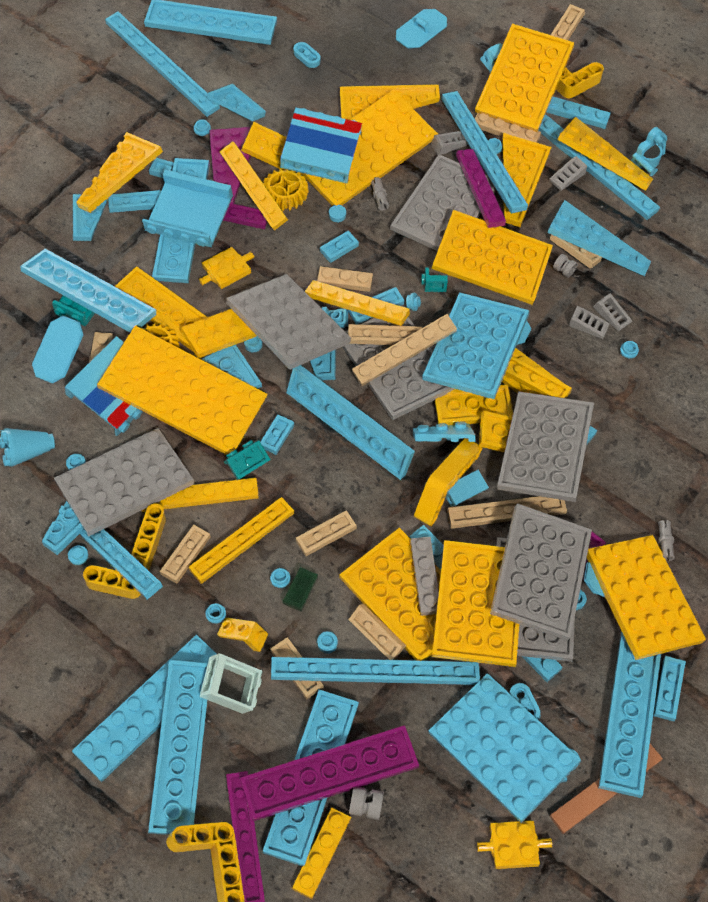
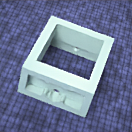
M220 653L209 657L199 697L242 714L253 711L257 703V691L262 682V670ZM224 669L246 677L241 702L218 694Z

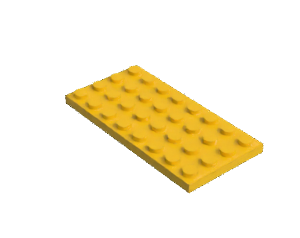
M393 89L350 119L362 123V129L351 164L348 183L305 173L301 174L332 206L344 205L369 187L372 179L374 180L376 177L382 178L431 143L434 135H438V133Z
M134 326L97 384V388L226 455L237 450L268 395L137 326Z

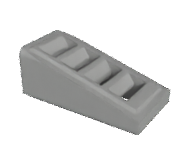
M461 131L434 135L431 146L437 155H443L469 145Z
M575 156L557 171L549 181L562 191L585 175L587 165Z
M611 293L593 306L618 332L632 322L631 318ZM620 319H623L624 322H622L621 324H619L618 321H619Z
M577 306L569 326L603 339L610 323ZM599 326H602L601 331L597 330Z

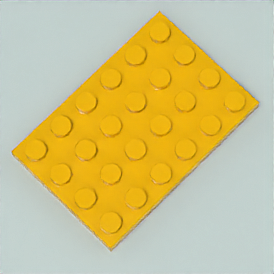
M512 24L475 107V112L479 114L484 113L489 115V117L501 119L504 122L538 132L573 51L574 42Z
M453 210L431 269L533 305L553 245L503 227L488 228L484 220Z
M399 527L339 574V578L406 645L404 648L416 661H425L433 652L436 614L423 616L420 614L411 539ZM435 565L439 590L441 570Z
M653 535L588 549L586 558L592 566L635 660L701 644L706 640Z
M444 540L432 657L516 667L519 624L490 614L505 547Z

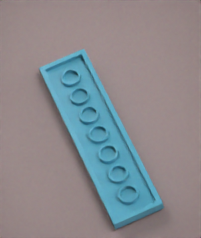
M151 0L144 24L145 27L271 45L277 17L164 0Z
M175 158L173 171L207 179L210 162L209 160ZM160 234L152 278L164 282L189 283L196 243L183 242L180 239L167 238Z
M47 249L42 250L20 266L21 272L130 333L134 326L141 328L156 316V309Z
M301 365L293 368L286 392L288 395L401 480L406 475L415 452L413 449Z
M622 631L598 788L642 798L661 654L635 660Z
M195 635L170 660L208 663L209 657L216 655V653L199 636ZM169 661L72 750L73 754L101 782L161 726Z
M169 660L148 833L170 835L179 826L194 825L207 700L199 696L208 663Z
M319 690L294 760L346 744L359 702ZM327 798L275 814L263 853L305 866Z

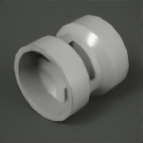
M562 253L556 259L553 269L563 272V275L569 278L576 270L578 263L574 260H569L568 256Z

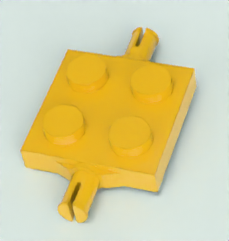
M230 247L202 262V267L208 275L199 279L200 284L203 286L212 281L220 289H223L251 274V268L246 262L254 258L253 253L250 251L241 256L233 247Z
M534 821L490 823V842H477V852L491 851L495 869L539 867V848H552L551 838L538 839Z

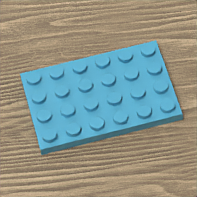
M459 293L449 315L457 331L437 342L422 375L423 380L495 399L528 319L529 310Z
M488 673L428 730L429 734L521 823L581 763L579 757Z

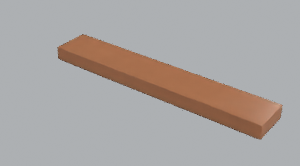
M649 744L646 772L663 759L651 744ZM599 778L552 813L550 818L562 834H565L618 793L599 789Z

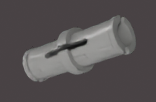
M376 177L371 182L374 191L373 197L377 201L379 210L383 211L389 208L386 198L387 192L383 188L381 178Z
M664 520L658 522L660 532L658 541L661 545L663 558L667 561L668 557V561H672L675 559L671 521L666 520L665 524Z

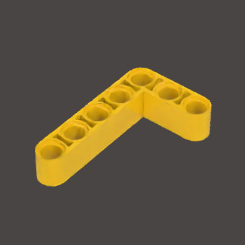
M594 62L574 73H571L565 67L556 90L565 98H573L600 83L604 70L603 65Z
M464 438L427 480L414 513L416 519L430 527L434 524L448 491L477 460L483 447H479V444L469 442L468 438Z
M160 504L148 506L131 553L148 571L150 570L166 522L165 512ZM154 514H160L159 517H152ZM149 531H154L152 535H146ZM142 549H149L145 553L140 552ZM91 565L85 568L83 572L86 585L91 590L130 599L138 598L141 595L135 588L128 589L131 584L116 570ZM94 575L98 576L95 580H89ZM111 580H117L115 584H108Z
M218 822L185 825L175 828L170 833L166 844L173 852L210 849L218 902H228V898L233 899L234 902H245L235 833L231 824ZM218 831L224 833L225 839L219 837ZM197 833L203 835L204 841L197 838ZM175 835L181 836L183 843L177 842ZM221 853L228 856V861L222 859ZM224 875L231 878L232 884L225 881Z

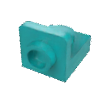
M425 267V274H421V285H425V292L447 291V275H429V267Z

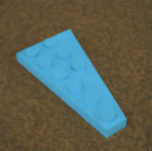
M566 200L562 203L547 232L645 276L651 263L649 259Z

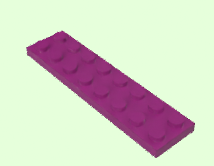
M404 725L241 777L240 780L252 820L256 821L352 790L354 787H361L419 768V763Z

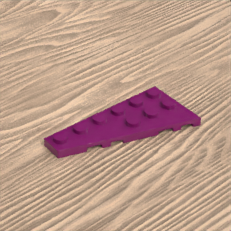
M251 127L210 130L213 180L231 185L233 197L229 206L234 205L241 182L220 151L233 141L241 151ZM242 152L244 157L249 162L251 155Z

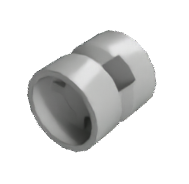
M354 787L349 814L360 817L366 814L367 818L379 820L384 791L372 789L370 792H367L366 788Z

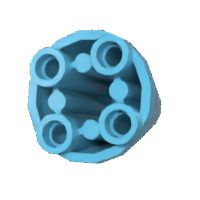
M5 428L0 431V448H4L5 453L3 455L4 466L12 467L55 448L52 433Z

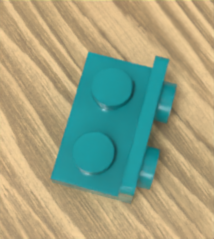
M64 295L59 302L56 300L52 302L56 315L76 320L85 327L95 314Z
M250 440L242 445L244 449L240 452L234 450L226 455L228 459L223 462L225 465L228 464L237 480L271 460L259 440L254 443Z

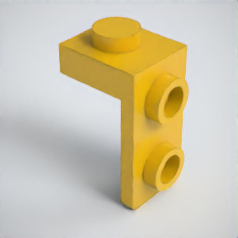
M225 618L217 635L221 638L244 641L253 651L260 652L268 633L256 622Z

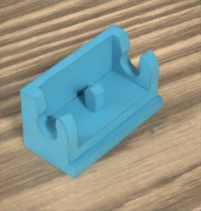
M476 470L459 479L448 491L446 499L451 507L487 490L489 487L480 471Z

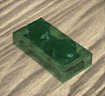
M300 567L283 600V604L302 612L318 579V574Z

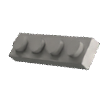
M431 537L411 538L421 616L437 614L439 590Z

